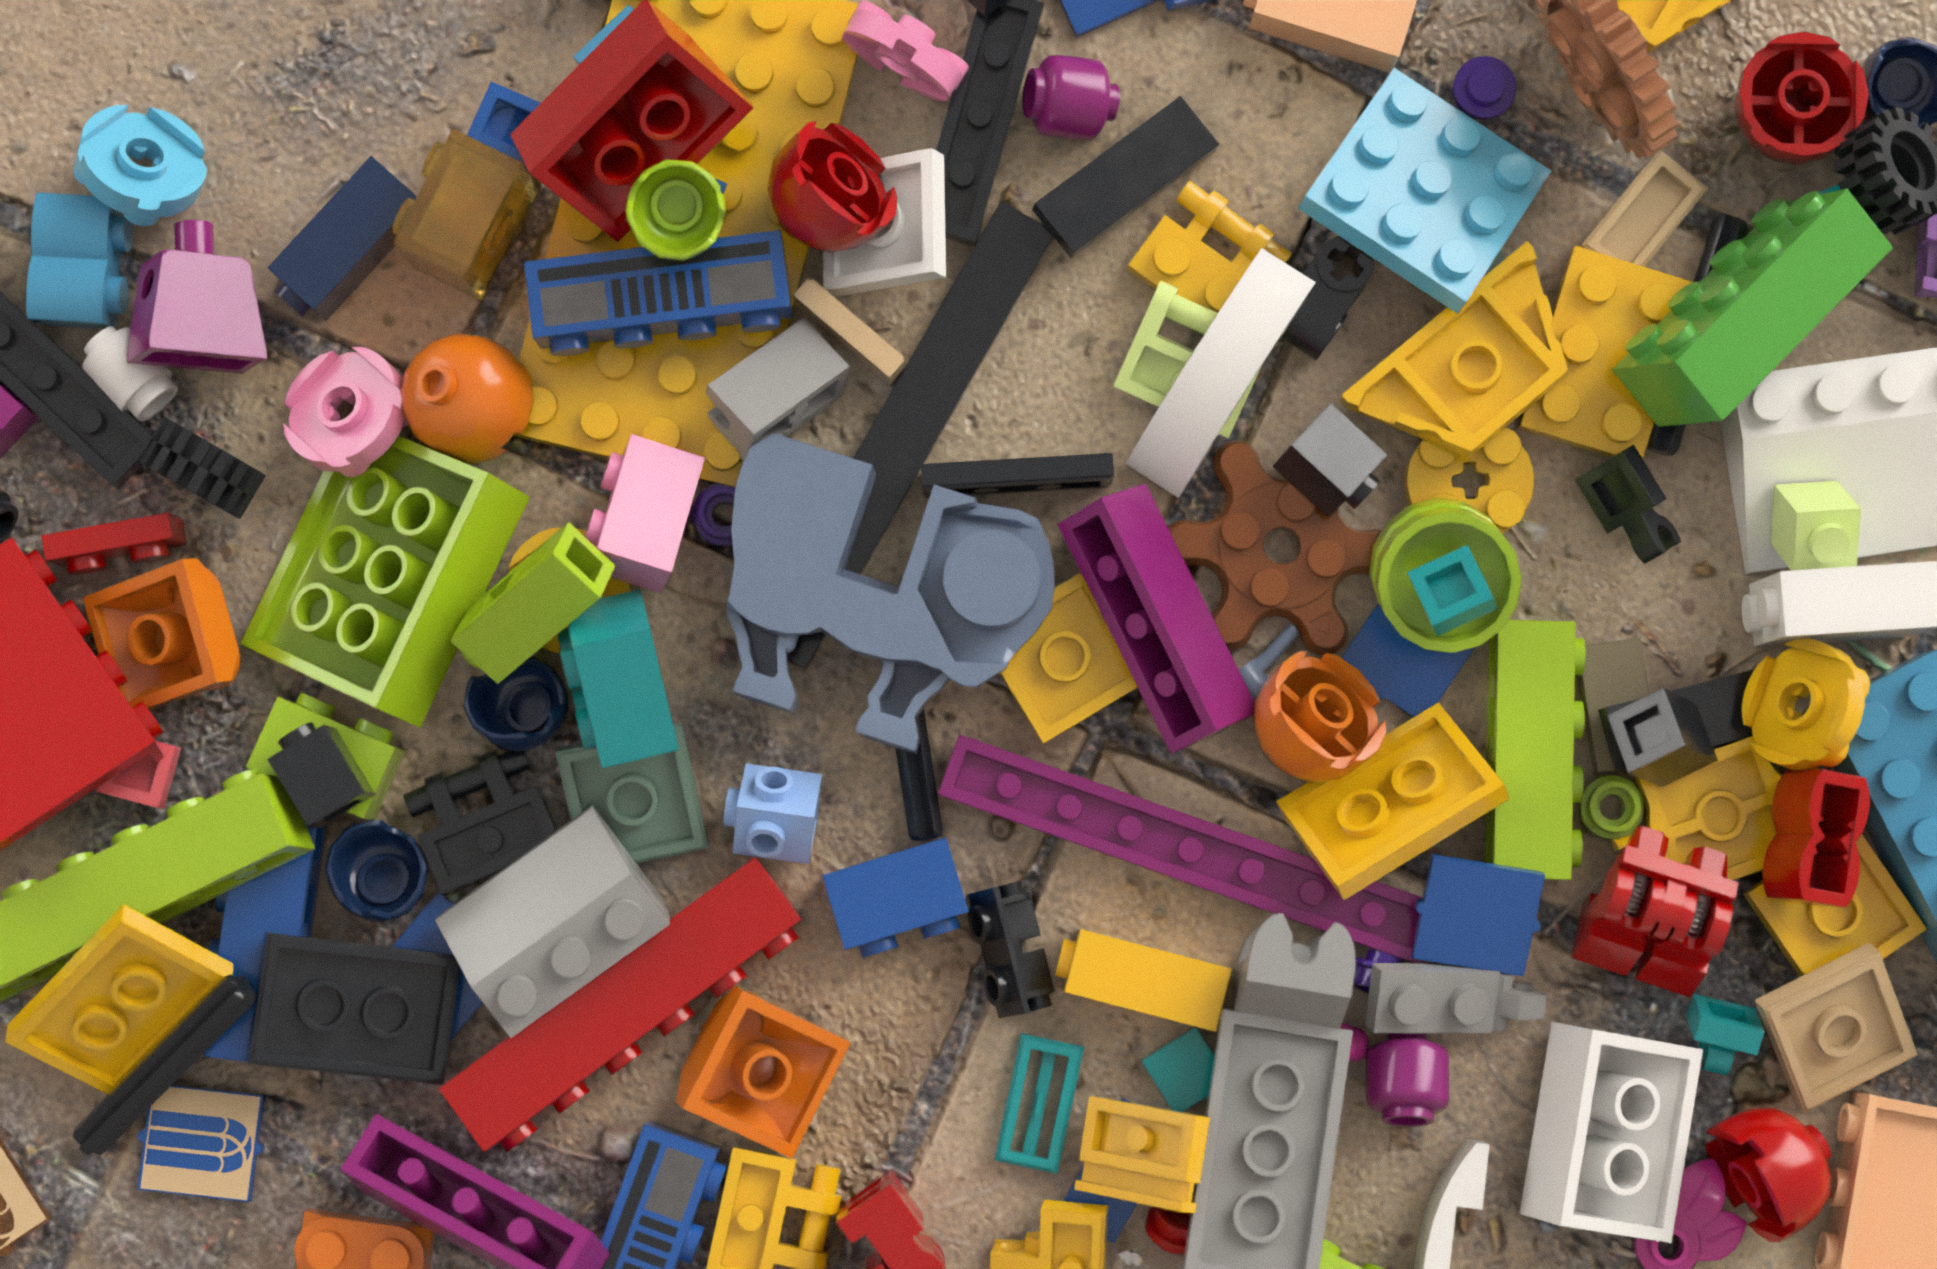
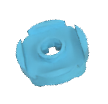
M128 105L107 107L95 113L83 127L73 167L75 178L85 185L98 200L112 209L122 212L124 217L135 225L151 226L156 224L160 217H170L188 209L199 197L207 172V167L205 168L202 160L205 149L198 135L185 122L164 110L149 107L147 115L140 113H126ZM129 157H133L136 160H142L147 157L153 161L152 167H143L132 162Z

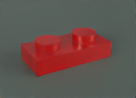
M169 512L41 535L45 561L60 567H67V572L70 575L105 570L107 568L106 559L130 555L131 563L163 560L170 557L169 548L187 545L183 520Z

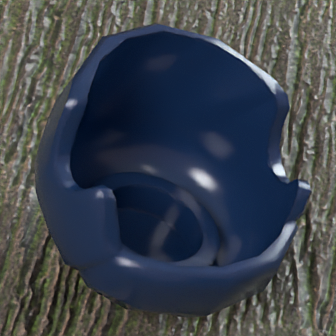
M1901 37L1888 41L1874 49L1865 58L1862 65L1869 93L1865 111L1867 118L1871 119L1887 109L1890 111L1894 108H1903L1904 115L1911 111L1919 116L1918 127L1925 123L1928 125L1936 123L1937 46L1916 38Z
M530 657L499 684L493 681L486 673L482 676H471L466 684L463 709L472 728L480 736L499 749L523 752L546 743L561 728L569 710V693L555 668L536 657Z
M372 819L347 827L333 842L329 849L325 873L331 893L345 910L364 920L384 923L387 920L394 921L408 914L425 893L429 868L420 846L410 834L388 825L383 820Z

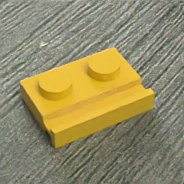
M1089 1096L1079 1161H1084L1082 1180L1075 1181L1074 1190L1177 1212L1195 1213L1197 1203L1191 1202L1194 1183L1200 1184L1210 1117L1104 1097Z

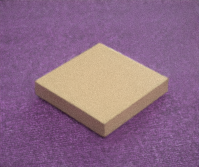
M1867 943L1755 999L1793 1100L1804 1113L1918 1055L1880 952L1871 943Z

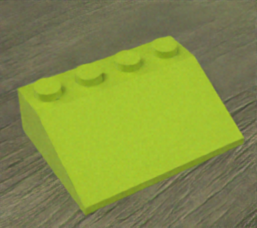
M401 436L396 438L382 456L370 463L368 469L361 475L346 477L340 472L323 471L240 644L376 709L421 728L458 650L450 640L467 608L484 595L530 496L486 471Z

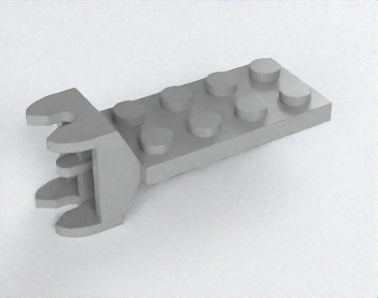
M1277 913L1270 916L1260 927L1255 929L1245 940L1241 948L1233 986L1234 1011L1223 1009L1220 1015L1205 1117H1210L1200 1184L1195 1183L1192 1203H1197L1195 1213L1190 1214L1182 1269H1319L1353 1035L1352 1030L1341 1029L1340 1027L1352 995L1356 963L1355 948L1347 929L1337 922L1333 923L1324 934H1319L1306 947L1301 943H1292L1293 934L1284 914Z

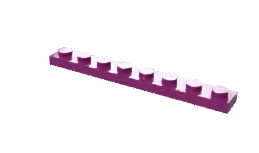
M959 734L938 796L1272 914L1283 913L1284 917L1323 932H1326L1333 923L1337 922L1347 929L1352 941L1357 944L1385 952L1411 963L1426 962L1413 959L1411 956L1419 918L1415 902L1423 897L1375 881L1346 900H1343L1313 858Z

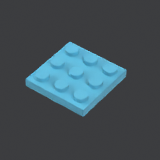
M1393 68L1297 209L1458 314L1544 184L1551 170L1396 68Z

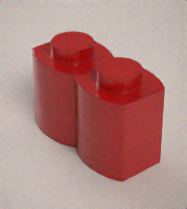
M1825 769L1786 770L1777 784L1772 805L1773 823L1777 834L1768 846L1763 863V885L1768 898L1806 905L1847 907L1856 891L1860 874V858L1855 842L1861 836L1869 814L1870 796L1865 777Z

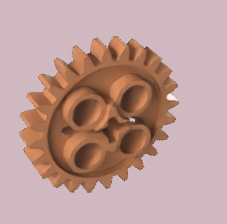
M1534 0L1542 12L1538 15V19L1548 31L1545 38L1558 53L1555 57L1556 62L1566 70L1567 81L1578 100L1586 109L1594 112L1596 123L1599 126L1603 123L1606 125L1611 139L1614 142L1619 139L1624 150L1627 153L1632 150L1637 158L1642 156L1648 158L1671 144L1672 140L1678 137L1675 128L1679 126V122L1672 114L1677 109L1676 105L1665 94L1670 89L1669 84L1658 75L1656 68L1660 65L1655 58L1648 55L1645 37L1642 36L1629 13L1627 14L1618 8L1617 0Z

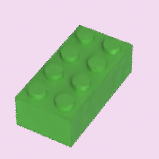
M1848 189L1823 194L1811 191L1799 199L1784 201L1783 198H1777L1765 205L1752 218L1751 222L1755 227L1742 240L1738 239L1727 244L1712 257L1709 264L1713 269L1700 282H1693L1685 286L1670 299L1667 306L1671 311L1657 325L1651 324L1643 328L1627 342L1625 349L1628 354L1612 371L1658 427L1723 421L1893 249L1892 245Z

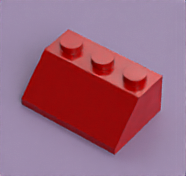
M643 0L533 110L510 136L528 172L615 241L619 242L631 230L626 218V204L631 187L640 174L663 160L693 161L698 164L753 109V106L683 29L649 0Z

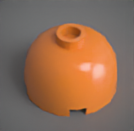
M461 333L436 339L418 352L404 373L400 390L405 421L414 437L432 450L473 465L496 459L506 451L501 447L509 442L514 433L521 435L528 424L533 403L530 375L524 364L518 362L509 349L490 338Z
M1300 651L1278 666L1263 684L1254 706V732L1263 752L1276 767L1291 777L1307 782L1338 780L1353 772L1380 749L1386 734L1385 721L1378 726V717L1374 710V707L1380 703V699L1376 690L1364 675L1341 657L1330 653H1325L1320 659L1312 656L1304 657L1308 651Z

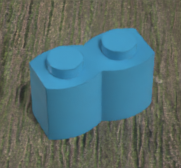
M36 192L31 222L32 256L26 288L27 319L38 325L96 329H105L113 326L115 328L117 314L124 315L126 313L129 300L128 281L126 277L120 276L119 266L122 252H129L133 242V223L128 221L122 212L105 205L95 196Z

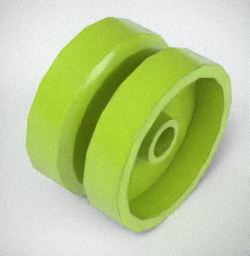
M1433 498L1408 505L1387 521L1373 544L1369 569L1376 599L1385 616L1399 634L1425 650L1449 653L1481 646L1500 632L1518 605L1522 580L1515 550L1485 513L1464 501ZM1468 545L1494 598L1497 609L1442 635L1436 636L1407 572Z

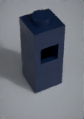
M370 156L267 267L282 282L274 292L302 317L312 308L320 317L327 321L428 210L412 191L375 158Z

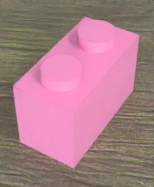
M633 434L629 438L623 455L611 452L600 485L601 489L611 492L606 511L594 508L585 534V538L615 565L611 578L658 593L662 592L674 566L705 460L704 457Z

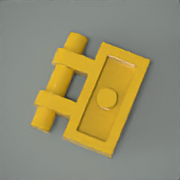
M1189 181L1177 197L1176 202L1195 215L1192 221L1184 229L1164 215L1128 264L1127 270L1154 290L1157 289L1160 281L1166 282L1178 288L1177 295L1219 313L1261 248L1287 263L1292 253L1272 240L1275 233L1259 223L1257 227H1254L1227 207L1229 200L1215 190L1209 195ZM1211 228H1214L1241 247V250L1232 262L1202 242Z
M734 1145L706 1269H773L774 1264L793 1269H826L829 1253L823 1250L831 1215H838L842 1196L836 1194L841 1169L829 1165L816 1164L811 1188L792 1185L797 1159ZM787 1206L806 1210L798 1245L779 1242Z

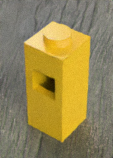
M1078 929L1075 941L1063 939L1054 976L1065 978L1063 992L1216 1032L1232 969Z

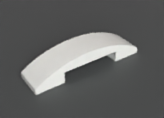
M1261 248L1175 380L1132 451L1126 465L1179 498L1211 449L1214 440L1316 282Z
M1466 1139L1442 1172L1423 1217L1417 1242L1414 1269H1450L1456 1207L1483 1210L1490 1144L1480 1140Z

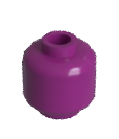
M1063 55L1047 56L1038 68H1031L1026 76L1022 97L1023 113L1025 118L1032 119L1033 125L1040 135L1074 140H1093L1102 131L1106 121L1112 122L1115 120L1119 108L1120 92L1117 84L1110 83L1108 70L1097 59Z
M1388 1033V1040L1374 1044L1366 1052V1101L1371 1110L1382 1114L1383 1123L1401 1127L1430 1125L1434 1123V1115L1442 1112L1449 1106L1448 1052L1443 1046L1428 1041L1427 1033Z

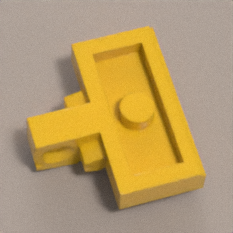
M1044 1199L1040 1210V1231L1026 1232L1025 1240L996 1239L990 1252V1269H1106L1109 1205Z

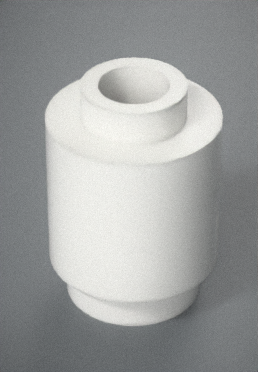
M113 326L107 327L97 333L85 346L84 352L88 356L83 362L82 369L122 412L126 410L132 413L140 422L148 420L165 408L175 397L178 388L170 380L172 372L168 367L127 363L126 353L131 327H124L116 330Z

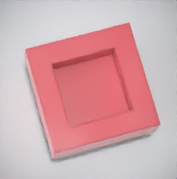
M155 740L164 758L155 762L151 755L148 754L97 787L96 792L164 809L182 747Z

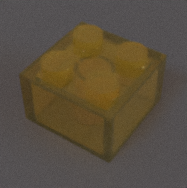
M452 128L445 144L440 141L436 142L428 153L422 168V176L426 180L416 200L408 198L398 211L392 228V232L397 235L393 244L414 269L482 301L538 190L522 162Z

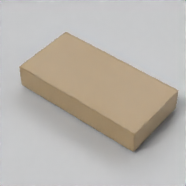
M1660 150L1653 155L1579 247L1645 267L1708 190V187Z
M807 278L793 294L796 307L888 386L892 387L905 369L904 356L814 279L809 280Z

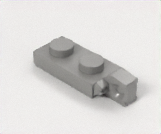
M1442 963L1372 964L1365 1027L1373 1033H1492V1030L1504 1031L1507 1029L1508 1018L1514 1020L1544 1019L1547 994L1533 987L1534 984L1531 982H1513L1514 975L1500 973V971L1473 969Z

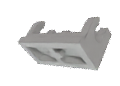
M802 318L707 385L706 395L716 406L707 414L714 426L739 452V457L744 461L750 447L774 433L787 437L840 399L843 395L850 365L805 318Z

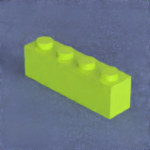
M1508 620L1504 628L1488 640L1486 762L1504 783L1509 800L1485 814L1484 862L1541 871L1545 874V880H1572V868L1580 867L1583 852L1581 830L1572 829L1573 803H1581L1584 787L1582 766L1573 765L1574 739H1582L1585 723L1583 702L1574 701L1575 676H1582L1585 668L1584 638L1575 637L1576 622Z

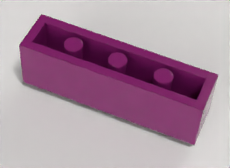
M1146 483L1101 497L1057 524L1171 754L1215 736L1254 715L1255 702Z
M375 1114L340 1169L365 1195L499 1269H601L610 1255L592 1231L378 1114Z

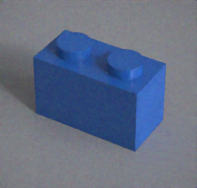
M946 837L822 875L844 950L858 946L862 958L899 947L895 934L920 927L923 939L958 929L960 926L957 915L969 912Z

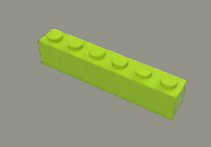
M258 769L238 773L222 783L224 791L206 800L203 797H195L179 802L166 811L168 819L150 828L147 824L127 828L111 838L113 846L95 855L93 852H83L60 861L55 866L58 873L40 882L38 879L25 880L4 889L1 892L3 900L0 901V1003L54 977L123 904L155 922L163 924L314 850L315 846L305 821L278 776L261 774Z

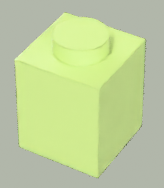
M1838 481L1775 484L1770 544L1790 570L1857 566L1861 508Z

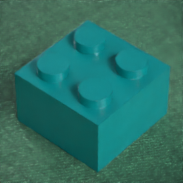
M641 589L600 598L568 625L569 628H565L557 634L568 687L573 689L575 714L584 749L597 747L602 768L679 750Z

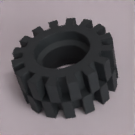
M1894 108L1890 111L1887 109L1860 124L1857 129H1852L1843 136L1846 140L1841 142V145L1834 152L1835 155L1841 158L1834 162L1835 173L1842 174L1845 177V180L1838 183L1840 190L1848 189L1874 224L1877 223L1878 229L1884 234L1891 231L1893 235L1900 234L1937 214V141L1933 143L1930 139V135L1934 130L1927 123L1918 127L1919 116L1911 111L1904 115L1903 108Z
M163 417L138 459V462L238 519H241L266 477L265 474L166 417Z

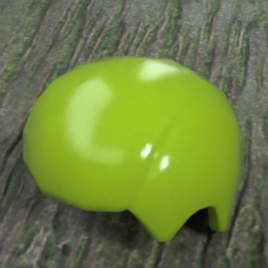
M663 160L644 170L632 185L626 204L627 222L637 243L658 258L687 260L707 250L717 240L726 211L725 197L721 193L720 185L715 177L693 161Z

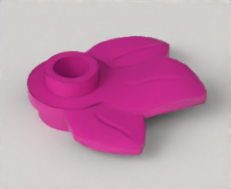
M1706 1158L1688 1165L1683 1170L1673 1234L1678 1239L1679 1248L1674 1256L1663 1258L1658 1251L1659 1241L1634 1238V1251L1644 1269H1692L1697 1261H1715L1728 1256L1740 1243L1747 1222L1736 1214L1721 1210L1725 1201L1726 1185L1718 1163L1714 1159Z

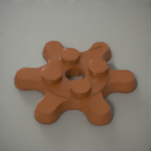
M1243 441L1225 443L1217 450L1213 457L1212 466L1215 476L1221 482L1226 493V503L1223 511L1216 518L1207 522H1196L1188 519L1179 520L1171 524L1168 529L1187 567H1206L1213 571L1220 579L1222 596L1217 607L1211 612V615L1228 650L1234 651L1243 647L1250 640L1253 630L1259 622L1267 617L1279 616L1287 618L1295 624L1300 632L1303 644L1309 651L1317 655L1336 653L1344 646L1347 640L1348 627L1335 605V591L1338 584L1345 577L1352 574L1370 576L1369 569L1373 544L1382 530L1355 529L1345 523L1340 516L1339 509L1328 518L1288 480L1277 479L1269 475L1262 467L1258 453L1251 445ZM1272 530L1288 531L1298 539V555L1291 563L1277 564L1271 561L1265 554L1263 547L1264 539Z

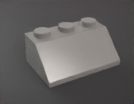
M593 805L435 917L441 933L471 988L510 1038L670 925L668 904Z

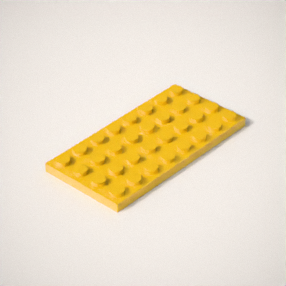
M612 0L605 26L627 5L635 9L643 0ZM649 0L698 44L753 106V109L697 165L711 173L716 179L727 183L724 193L726 211L717 238L781 230L785 248L792 313L794 314L796 304L793 294L801 286L810 247L789 236L780 226L768 192L769 174L774 158L786 143L808 122L817 121L815 127L823 130L830 123L841 125L858 60L857 53L848 47L842 36L858 3L845 0ZM560 198L545 259L639 248L642 246L637 243L632 230L619 242L615 241ZM529 318L518 362L524 364L530 375L533 403L525 429L521 435L514 433L512 436L609 459L611 452L623 455L629 438L633 434L704 457L705 460L698 481L736 487L743 460L739 457V452L714 426L707 412L716 407L706 395L707 385L791 326L792 318L780 319L779 328L764 332H743L741 324L716 327L717 335L700 340L678 339V332L652 335V344L635 348H616L614 340L589 343L588 352L571 356L551 355L550 348L540 349L532 337L531 319Z

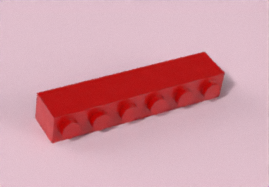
M754 857L672 917L669 926L512 1038L508 1037L438 1089L483 1152L500 1143L507 1153L538 1130L531 1119L550 1105H553L558 1114H560L587 1095L590 1089L584 1081L605 1066L612 1076L640 1056L643 1052L636 1042L655 1028H658L663 1037H665L693 1017L695 1013L688 1004L710 989L717 999L745 979L747 974L741 965L760 951L763 952L769 961L798 940L800 937L793 927L804 919L760 858Z

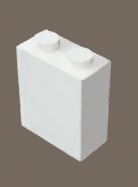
M1937 561L1779 571L1749 584L1750 594L1744 595L1742 600L1743 625L1747 633L1753 632L1754 647L1784 645L1800 638L1816 639L1825 643L1908 637L1937 628Z

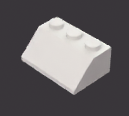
M1551 1022L1519 1214L1564 1227L1672 1243L1703 1049Z

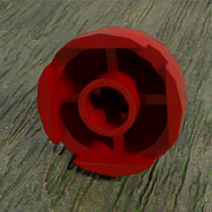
M1799 32L1775 38L1754 55L1740 75L1734 103L1739 129L1754 149L1769 159L1782 163L1799 165L1816 162L1835 152V149L1841 145L1840 143L1846 140L1843 136L1852 129L1858 128L1864 119L1869 97L1864 70L1857 60L1852 62L1846 53L1838 49L1841 44L1828 36Z
M817 121L808 122L786 143L773 160L769 174L768 192L774 213L780 226L789 236L813 249L831 253L857 248L871 240L896 215L897 194L895 188L892 187L887 193L885 192L884 185L878 175L886 168L879 156L862 138L839 124L830 123L823 130L815 127Z
M1776 1108L1747 1109L1731 1115L1708 1128L1706 1134L1716 1138L1705 1144L1707 1157L1714 1159L1718 1163L1726 1185L1725 1196L1732 1206L1736 1208L1745 1202L1749 1209L1758 1217L1748 1223L1755 1233L1769 1242L1780 1243L1801 1231L1818 1216L1830 1194L1831 1179L1827 1160L1831 1157V1151L1824 1136L1816 1127L1810 1124L1804 1126L1797 1118Z

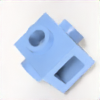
M746 763L741 788H729L725 804L723 825L735 827L733 854L809 864L818 821L822 774Z

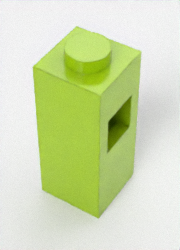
M568 522L467 608L450 642L461 651V654L469 664L481 669L493 681L499 684L601 598L615 565Z

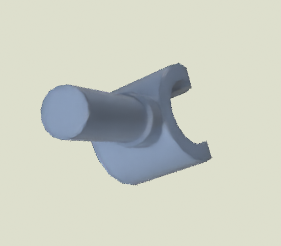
M1291 624L1285 627L1263 653L1261 652L1254 660L1239 669L1254 701L1257 699L1263 684L1268 678L1264 670L1275 664L1300 636V632Z

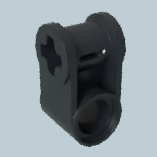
M1340 236L1326 242L1303 273L1316 283L1282 337L1316 361L1348 317V310L1369 281L1374 270V259ZM1345 255L1352 258L1355 263L1351 272L1357 279L1348 274L1341 281L1334 279L1331 276L1334 264L1329 258L1335 262L1343 260Z

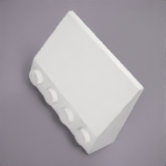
M1937 347L1771 371L1723 421H1720L1745 574L1789 568L1770 544L1775 484L1838 481L1861 508L1858 558L1937 547Z

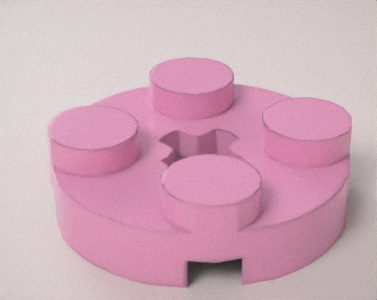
M865 0L860 1L842 36L844 42L852 51L856 52L860 58L882 73L886 66L903 77L899 83L900 85L935 101H947L969 69L968 64L957 55L943 48L933 46L931 43L936 34L921 21L909 15H903L897 23L884 10Z
M352 347L356 352H348L340 356L332 350L313 359L296 376L287 392L285 405L291 409L288 419L289 427L283 423L285 437L290 446L318 469L340 472L346 477H356L364 473L370 466V463L377 460L390 448L401 429L407 425L402 410L400 394L403 378L382 356L365 347ZM343 401L349 404L356 402L350 415L339 421L341 415L337 411L338 406Z

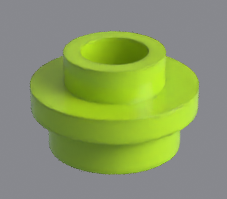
M1615 775L1603 776L1588 784L1583 791L1582 801L1579 804L1580 817L1586 828L1594 835L1604 839H1618L1634 832L1643 819L1645 809L1642 794L1636 785L1624 777ZM1607 795L1617 798L1621 805L1620 814L1614 820L1605 818L1600 811V803Z

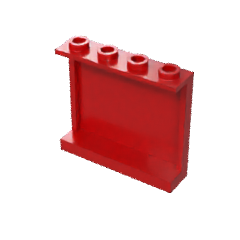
M12 537L0 544V851L146 755L150 754L155 762L164 758L154 740L164 732L143 701L132 707L129 705L118 689L127 683L128 680L107 650L97 656L94 655L83 639L84 636L92 632V629L71 599L59 605L47 588L57 581L48 565L36 549L24 555Z

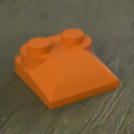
M198 558L177 560L82 597L97 652L100 654L107 650L128 680L127 683L118 689L131 707L143 701L147 708L151 710L203 691L223 689L235 679L240 667V652L223 591L217 577L209 569L205 568Z
M734 986L714 1005L681 1070L676 1103L689 1112L793 1158L851 1042L764 1000L754 992Z
M308 1209L304 1211L302 1230L295 1242L296 1269H431L436 1233L414 1222Z

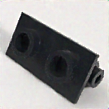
M1018 881L968 894L971 905L968 912V924L973 938L981 946L986 966L983 976L984 989L990 1003L996 1007L998 1018L1030 1013V1011L1052 1006L1049 993L1055 992L1044 948L1022 953L1020 945L1021 940L1041 935L1031 892L1024 893L1022 883Z

